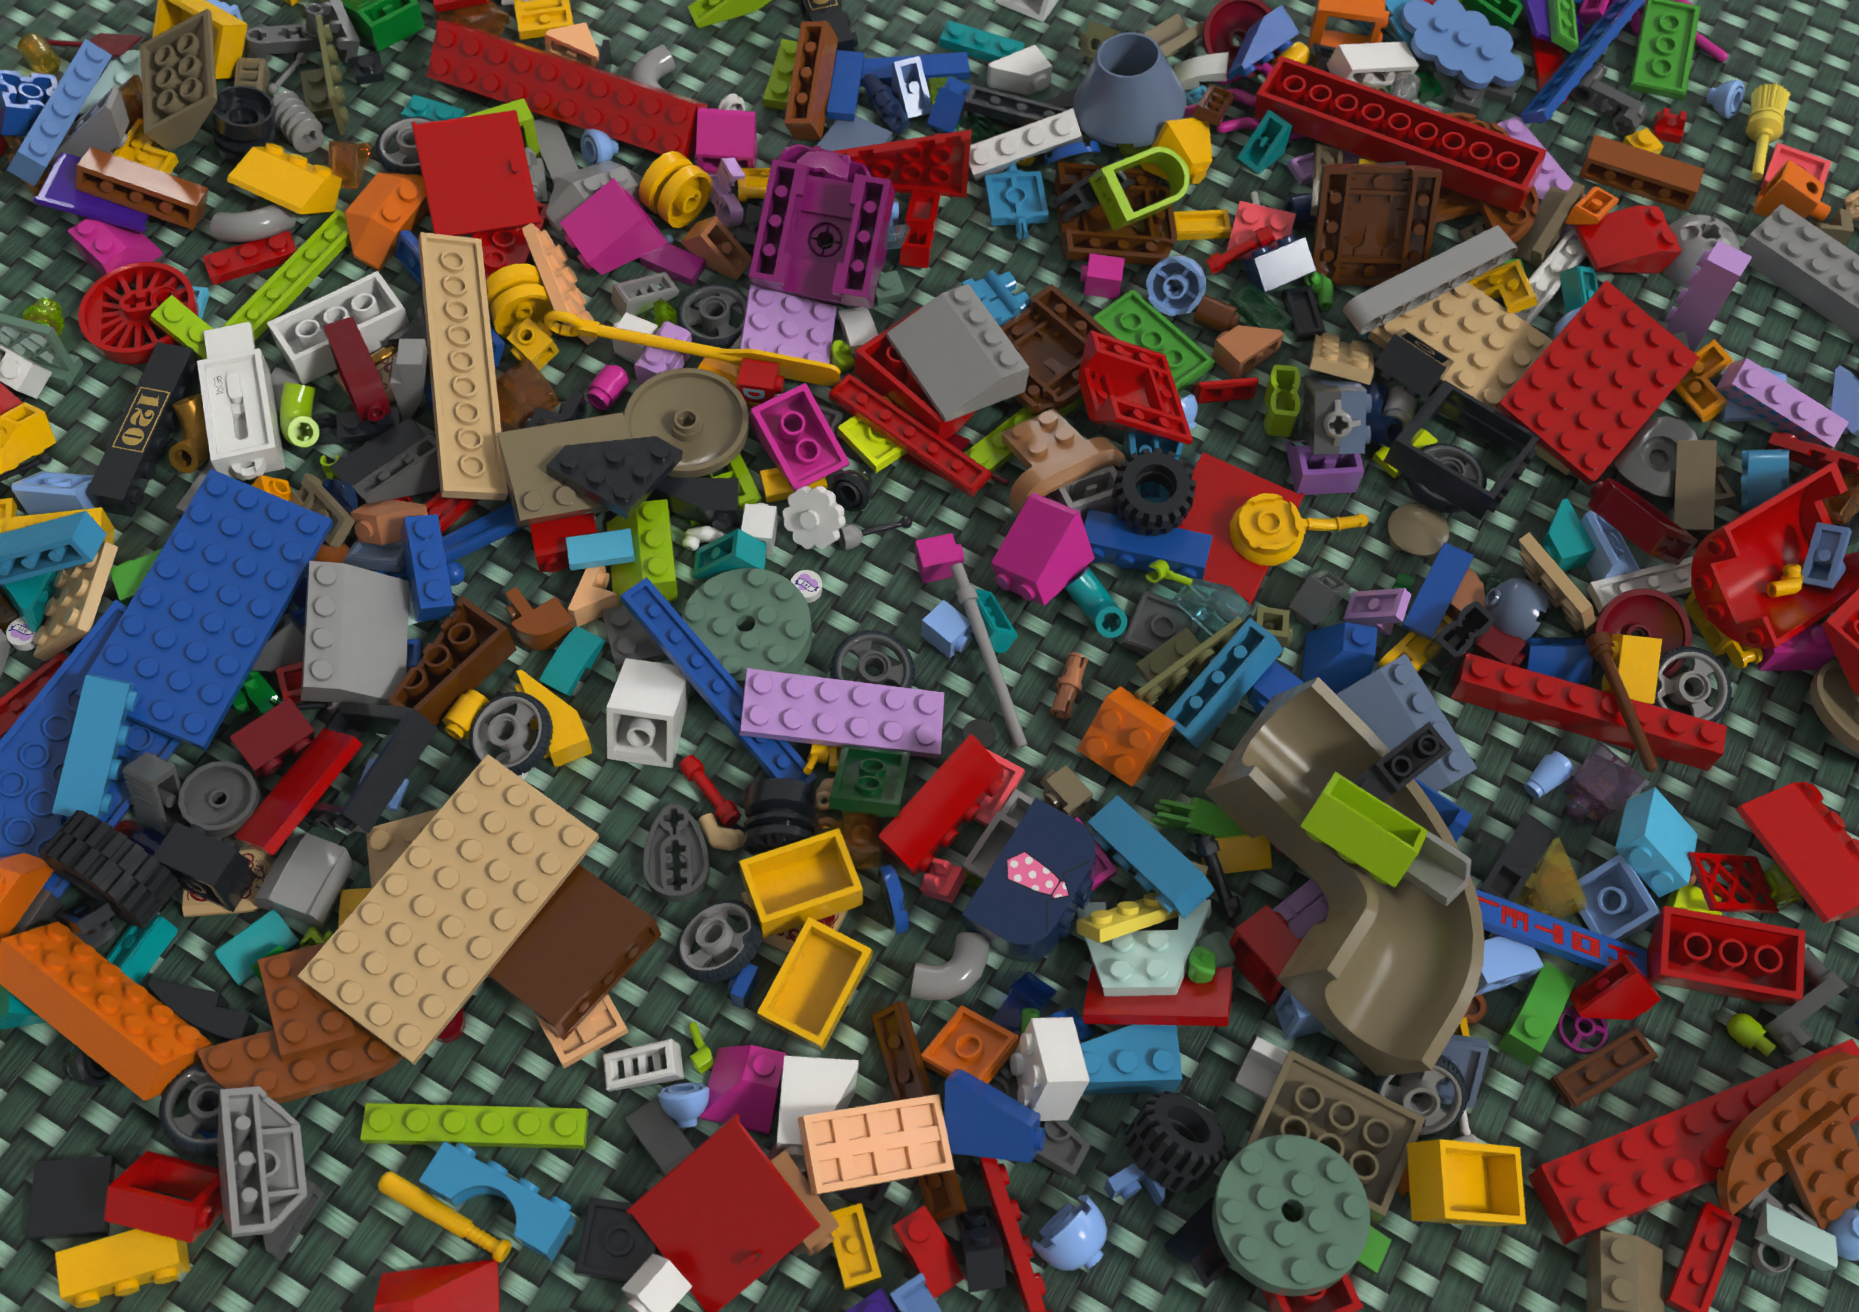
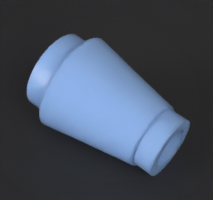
M1557 751L1552 752L1550 755L1546 754L1524 784V789L1531 797L1539 799L1570 779V773L1574 770L1573 765L1563 754Z

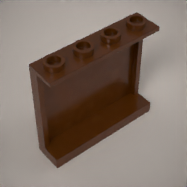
M578 864L487 977L550 1026L553 1033L565 1041L662 934L653 917Z

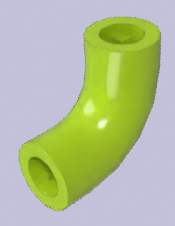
M284 382L280 405V428L282 435L291 445L296 447L312 446L319 437V427L312 419L315 388Z

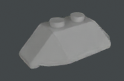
M113 86L107 94L69 128L50 160V165L55 164L60 152L82 158L90 147L111 154L114 148L119 150L125 144L128 138L125 132L129 124V118L122 91Z
M610 160L557 177L545 217L559 236L566 234L560 222L612 178L619 182L645 208L639 200L638 193L643 176Z
M260 1086L220 1089L217 1148L223 1217L231 1237L273 1233L307 1197L300 1124L279 1104L269 1098L268 1094Z

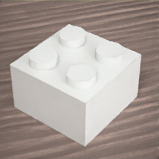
M1073 1017L1031 1018L1025 1033L1021 1034L1020 1043L1015 1053H1012L1010 1058L1011 1073L1016 1075L1019 1086L1018 1102L1039 1113L1040 1121L1069 1120L1090 1081Z

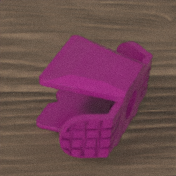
M801 144L789 146L780 153L777 159L808 165V175L850 183L854 182L855 174L871 176L866 165L852 161L851 156L832 152L816 145L813 148Z

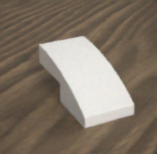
M1215 53L1194 57L1175 65L1174 72L1183 85L1184 90L1200 87L1201 81H1227L1229 56L1228 53Z
M858 307L837 311L843 336L847 339L851 354H855L856 349L878 335L868 308Z

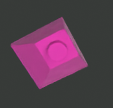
M754 1045L718 1048L707 1086L709 1088L708 1104L704 1112L699 1116V1119L724 1125L735 1114H738L740 1116L739 1121L746 1130L770 1136L781 1095L784 1056H787V1053Z

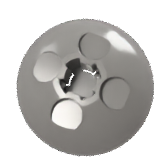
M1708 215L1682 217L1669 225L1677 238V243L1682 252L1662 273L1674 283L1689 289L1690 286L1685 283L1695 268L1701 269L1696 264L1705 249L1712 251L1718 240L1741 251L1737 236L1726 223L1718 218Z

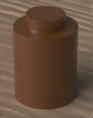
M1204 295L1198 305L1193 322L1219 333L1229 332V330L1238 325L1241 315L1236 314L1237 307Z

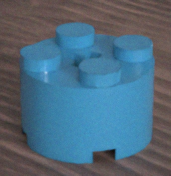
M1742 450L1741 511H1749L1789 487V450Z

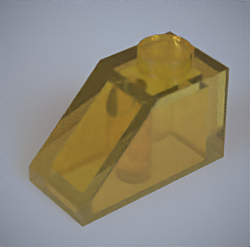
M1560 838L1552 840L1533 881L1534 894L1529 895L1535 911L1557 919L1587 909V899Z

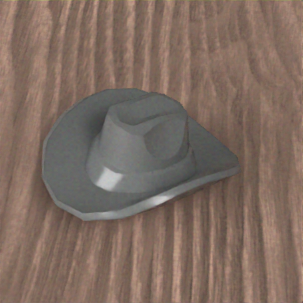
M1665 416L1649 419L1616 456L1615 467L1621 476L1636 488L1653 496L1671 498L1675 496L1677 441L1698 440L1696 432L1684 421Z

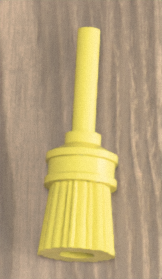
M1777 83L1759 85L1751 94V113L1748 117L1746 134L1751 140L1757 142L1751 174L1753 180H1761L1763 178L1768 143L1776 141L1783 133L1784 112L1788 104L1790 92H1787V89H1784V87Z

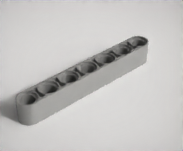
M1500 226L1492 227L1355 296L1343 307L1342 312L1360 335L1366 334L1503 264L1516 253L1518 248Z

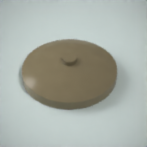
M698 368L672 369L646 380L632 394L624 413L631 439L657 436L683 451L682 460L667 475L677 478L700 477L722 469L741 452L749 433L748 407L740 391L721 375Z
M1838 659L1826 663L1811 680V702L1818 717L1827 729L1843 744L1859 754V696L1851 689Z

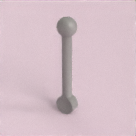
M299 52L296 56V61L275 83L268 85V92L274 95L277 94L281 84L300 64L304 65L307 62V55Z

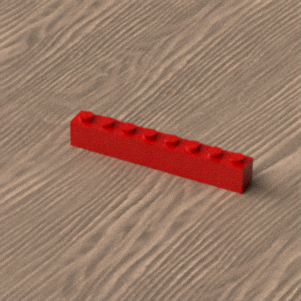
M1469 653L1465 654L1456 670L1450 697L1452 699L1637 751L1612 693ZM1630 699L1654 756L1709 771L1723 755L1726 725Z

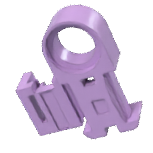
M722 158L716 175H709L712 178L713 185L710 199L716 209L714 214L726 228L737 227L742 224L743 209L735 194H729L732 191L730 187L735 186L733 182L737 181V179H745L746 175L735 158Z

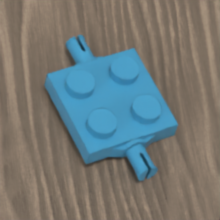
M1014 163L1002 173L985 174L984 185L991 226L1015 225L1017 238L1021 239L1023 235V239L1029 236L1027 224L1048 223L1049 214L1041 171L1025 172L1017 170L1016 163Z

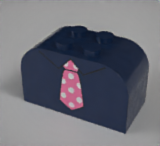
M1035 798L962 913L966 932L983 935L989 940L991 948L1015 961L1033 962L1047 956L1055 948L1061 937L1067 939L1075 926L1076 921L1073 920V917L1079 908L1084 910L1093 896L1094 892L1091 891L1096 877V850L1094 839L1089 830L1077 820Z

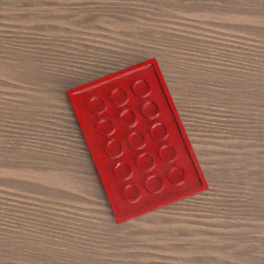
M1606 280L1495 407L1506 417L1540 436L1537 441L1539 445L1584 483L1591 486L1700 357Z

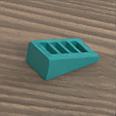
M975 589L978 595L976 602L994 652L1005 653L1018 635L993 593Z

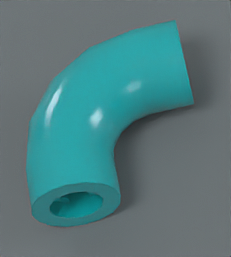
M1085 567L1064 588L1102 636L1115 638L1126 629L1127 617L1125 612L1110 596L1090 568Z

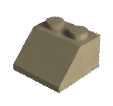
M1600 1230L1586 1240L1587 1312H1664L1663 1250L1639 1236Z

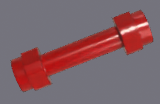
M1268 225L1254 231L1255 236L1221 255L1219 252H1216L1206 259L1212 274L1215 275L1226 270L1227 264L1259 246H1269L1272 242L1276 241Z
M695 755L685 757L678 765L683 776L688 782L694 781L716 809L715 816L725 827H731L737 823L742 816L732 800H725L705 775L704 765Z

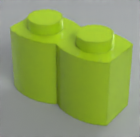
M1274 365L1264 395V402L1267 408L1264 427L1266 433L1270 436L1290 437L1301 408V400L1297 393L1301 383V376L1296 366Z

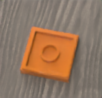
M961 1005L923 1051L921 1056L925 1067L945 1078H948L955 1069H962L989 1084L1018 1047L1020 1039L1017 1034Z

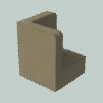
M1839 209L1831 223L1809 221L1844 246L1854 232L1852 212L1848 209Z

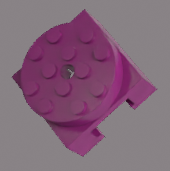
M772 159L749 272L750 280L755 286L829 305L846 304L872 309L878 277L883 269L887 254L886 237L895 198V191L891 180L855 174L853 183L810 176L808 175V165ZM833 239L835 243H833L832 247L825 249V251L823 248H820L822 241Z

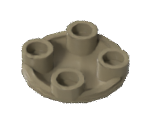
M1419 503L1401 505L1392 512L1388 520L1389 543L1395 550H1402L1411 555L1431 559L1437 556L1444 542L1447 543L1449 539V526L1444 516L1436 511V509L1427 507V505Z

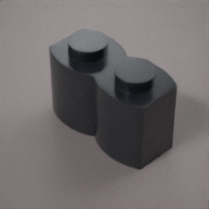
M1478 601L1468 604L1427 645L1423 656L1440 672L1451 668L1491 628L1495 617Z

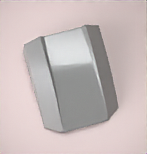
M304 833L290 839L280 852L255 897L256 906L268 911L275 909L281 914L308 923L310 927L313 926L318 930L324 931L340 898V891L344 890L355 866L347 849L309 833Z

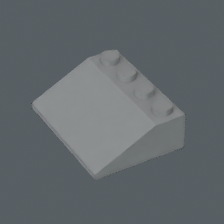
M969 284L941 293L886 334L887 339L944 422L1016 396L1026 390L1029 366Z
M309 561L301 682L302 701L339 703L345 701L389 705L388 699L406 675L409 581L345 563Z

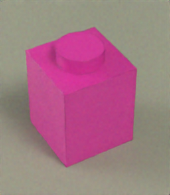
M1090 253L1088 265L1082 264L1080 282L1085 283L1084 295L1118 299L1125 258Z
M952 533L915 541V561L922 583L951 578L953 574L950 567L964 562L962 546L955 543Z

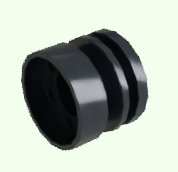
M244 85L229 86L217 92V102L211 110L214 124V145L220 155L225 159L239 163L252 147H264L266 143L277 144L275 105L269 95L260 89Z
M770 778L750 784L745 789L744 811L748 819L744 822V850L750 855L755 856L813 837L816 831L815 823L812 821L816 817V790L810 784L789 778Z

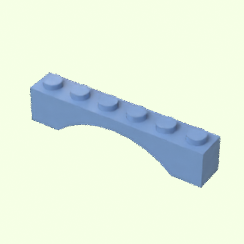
M84 40L9 164L7 171L35 187L111 59V54L89 40Z

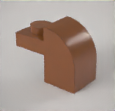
M517 587L505 593L509 604L505 607V610L512 620L511 626L515 639L529 649L549 650L561 645L575 627L573 619L557 597L532 609Z

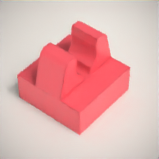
M934 858L932 860L933 865L928 874L925 873L924 881L919 889L926 897L953 903L968 874L962 867L955 866L947 860Z

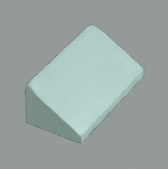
M1768 1203L1763 1204L1754 1238L1823 1272L1837 1268L1836 1236Z

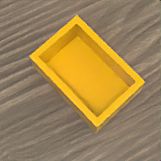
M158 0L152 38L208 9L211 11L216 79L235 77L238 58H242L248 23L206 0Z
M840 828L739 861L741 878L752 909L755 911L760 923L763 939L802 926L808 917L817 921L863 905V888Z
M808 917L757 1011L759 1018L823 1052L873 957L872 949Z
M1442 1139L1407 1143L1412 1221L1479 1226L1526 1224L1520 1147Z

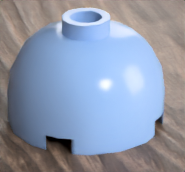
M1173 255L1160 260L1151 269L1146 280L1149 301L1159 312L1168 316L1190 313L1199 305L1206 291V277L1202 267L1195 260L1184 255Z
M1088 1195L1079 1196L1078 1199L1082 1204L1075 1208L1070 1203L1065 1205L1039 1231L1043 1237L1041 1242L1038 1243L1036 1240H1033L1032 1248L1051 1267L1061 1271L1076 1270L1081 1266L1090 1269L1102 1258L1103 1253L1100 1249L1106 1241L1107 1227L1103 1214Z

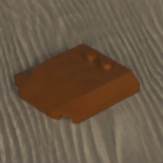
M1058 162L1055 170V198L1069 190L1075 183L1105 166ZM1130 168L1123 171L1131 182V186L1124 193L1133 212L1169 198L1170 191L1166 186H1161L1156 180L1157 175L1138 168ZM1072 198L1063 206L1056 208L1061 255L1065 259L1089 261L1090 253L1125 258L1124 263L1155 266L1160 260L1169 256L1177 239L1173 204L1159 213L1116 231H1113L1101 205L1086 214L1082 213L1066 224L1062 220V216L1066 211L1077 206L1076 202Z
M1347 163L1322 165L1312 248V259L1317 273L1323 274L1338 285L1377 286L1429 260L1443 172L1437 168L1411 165Z
M1053 284L1030 298V307L1000 327L1029 366L1026 390L1021 394L1013 396V398L1032 415L1052 408L1056 410L1067 407L1082 396L1078 373L1089 332L1092 330L1116 338Z

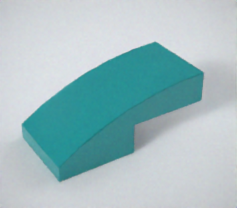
M575 626L551 658L539 681L571 697L585 669H591L605 640Z

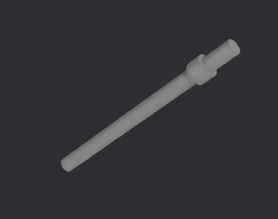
M957 563L950 567L958 588L956 595L960 605L965 607L1015 749L1028 745L976 602L978 595L974 585L969 583L963 563Z

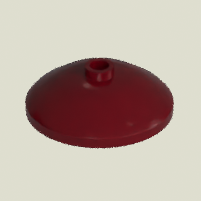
M1222 0L1209 12L1203 26L1202 38L1206 54L1228 53L1229 72L1248 29L1265 15L1272 12V10L1260 0ZM1233 39L1238 40L1239 46L1233 44ZM1277 50L1272 52L1275 57L1279 55ZM1272 58L1267 63L1271 65L1274 58ZM1254 70L1243 79L1253 78L1262 73Z
M1654 589L1628 590L1612 598L1599 613L1593 634L1608 632L1611 637L1612 634L1631 635L1633 631H1636L1640 637L1662 639L1660 656L1674 648L1691 646L1692 643L1691 624L1684 609L1671 596ZM1680 658L1671 662L1662 674L1666 678L1671 677L1682 667L1687 658Z

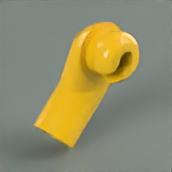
M1798 564L1785 565L1783 567L1784 575L1781 576V580L1767 584L1766 592L1768 596L1774 598L1799 592L1803 583L1801 566Z

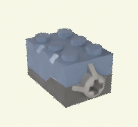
M1335 375L1304 376L1302 436L1313 454H1365V444H1370L1371 440L1370 425H1366V413H1371L1372 410L1371 394H1367L1366 388L1362 387L1360 382Z

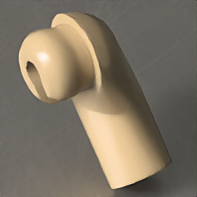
M712 813L705 814L699 818L698 823L708 843L713 848L731 851L743 846V836L745 834L740 829L734 830L733 828L720 827Z

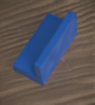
M1530 637L1526 640L1527 643L1522 650L1527 656V670L1576 684L1590 683L1593 657L1587 651L1585 638Z

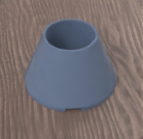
M1127 32L1108 38L1099 47L1076 91L1073 109L1079 127L1093 140L1112 147H1117V143L1134 144L1135 148L1153 144L1165 121L1184 119L1187 97L1183 85L1156 41L1141 33Z

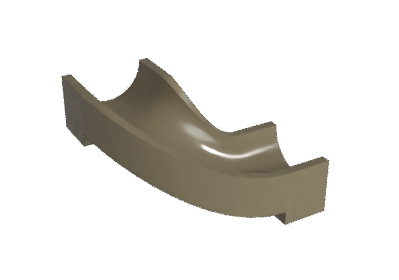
M1317 677L1279 693L1270 699L1207 786L1204 793L1251 838L1261 835L1265 836L1273 845L1301 867L1319 885L1327 898L1329 911L1325 922L1311 926L1279 974L1277 980L1376 1076L1432 1071L1469 1008L1477 991L1483 967L1485 939L1482 913L1476 889L1470 875L1469 885L1446 907L1403 877L1395 888L1388 883L1381 884L1369 875L1368 870L1357 863L1351 864L1346 862L1337 854V850L1326 843L1315 842L1306 834V830L1300 827L1335 772L1352 781L1391 751ZM1415 779L1384 801V803L1459 850L1438 811Z

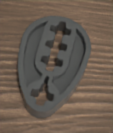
M670 804L661 810L651 826L644 849L643 872L646 883L653 894L669 902H683L694 898L705 888L710 876L708 851L703 834L696 820L680 804ZM678 815L680 821H678L676 834L674 835L673 827H671L669 821H671V816ZM676 846L681 851L679 860L683 868L680 870L683 884L679 891H674L672 886L674 884L673 871L668 870L674 866L671 852L673 847Z

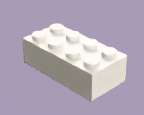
M376 271L269 321L267 325L278 349L301 384L304 385L337 369L323 329L324 325L353 316L367 349L371 353L388 345V339L409 324V320L401 302L380 273Z

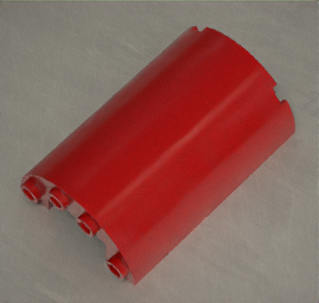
M1836 461L1823 466L1713 531L1697 547L1691 567V585L1694 594L1704 612L1705 618L1730 639L1752 648H1777L1841 606L1859 589V551L1845 554L1843 562L1846 570L1833 590L1802 584L1801 590L1791 595L1771 598L1766 592V586L1769 582L1781 580V576L1784 575L1783 567L1785 565L1798 564L1801 566L1802 572L1816 523L1832 525L1822 499L1840 495L1848 490Z

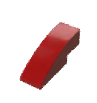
M912 190L901 242L899 265L928 269L941 193Z

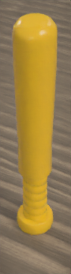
M392 1171L386 1172L380 1178L378 1190L384 1195L445 1228L461 1239L466 1237L483 1249L488 1250V1252L493 1254L492 1258L496 1262L501 1263L508 1256L512 1248V1243L509 1240L503 1239L500 1241L491 1236L489 1233L476 1227L472 1220Z

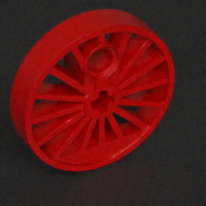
M137 262L116 268L99 278L88 289L80 303L78 321L86 339L103 357L121 364L148 363L157 342L182 346L150 320V315L169 296L173 295L198 316V301L190 281L178 269L158 262ZM147 280H151L149 286L147 287ZM136 282V290L131 291L128 285ZM178 286H183V288L177 290ZM123 288L125 294L121 296L116 291ZM151 327L165 336L157 339ZM145 330L152 341V343L146 345Z

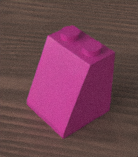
M614 178L560 222L566 232L563 236L564 239L574 250L578 249L580 251L577 257L588 270L593 267L601 275L668 243L642 205Z
M1032 493L991 564L996 575L995 581L1003 590H1010L1021 595L1027 601L1032 600L1045 606L1095 557L1080 512Z

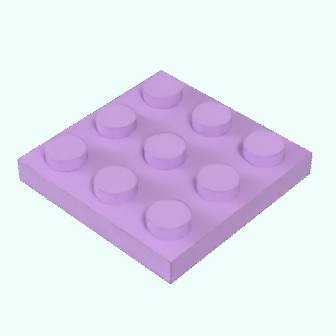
M750 285L739 349H757L829 364L837 306Z

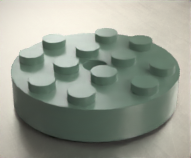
M740 568L714 576L703 583L692 594L682 613V619L743 690L747 668L795 674L803 665L811 648L813 632L806 599L801 591L787 578L765 569Z
M1275 1135L1251 1143L1230 1161L1216 1187L1212 1204V1221L1216 1239L1224 1256L1241 1276L1255 1286L1271 1293L1286 1296H1304L1331 1287L1343 1278L1357 1262L1364 1250L1369 1235L1370 1210L1366 1192L1359 1177L1347 1161L1336 1151L1307 1137ZM1282 1207L1290 1208L1296 1214L1300 1213L1298 1216L1299 1221L1290 1222L1282 1215Z

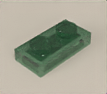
M1252 283L1234 295L1229 303L1238 308L1237 312L1243 318L1258 328L1276 329L1284 332L1292 325L1294 319Z

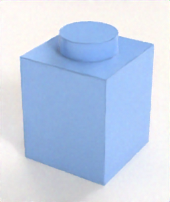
M945 600L939 603L922 619L921 636L949 659L957 651L963 652L972 641V627L969 619Z

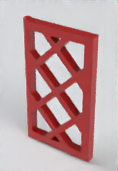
M1702 852L1688 853V858L1709 911L1767 914L1779 912L1777 903L1756 856ZM1701 861H1705L1711 866L1709 873L1703 868ZM1720 863H1729L1733 867L1732 874H1730ZM1743 863L1750 864L1754 876L1743 866ZM1717 873L1728 883L1727 890L1716 881ZM1740 875L1751 885L1750 891L1739 882ZM1712 890L1720 895L1724 901L1717 902ZM1735 891L1746 900V903H1739L1734 898ZM1758 892L1763 896L1766 904H1762L1756 899Z

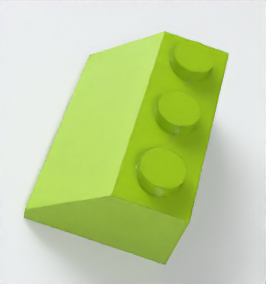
M668 500L645 501L627 520L617 515L607 522L608 532L631 529L635 562L611 565L613 592L617 594L619 606H623L620 601L621 594L646 577L665 596L667 601L679 600Z

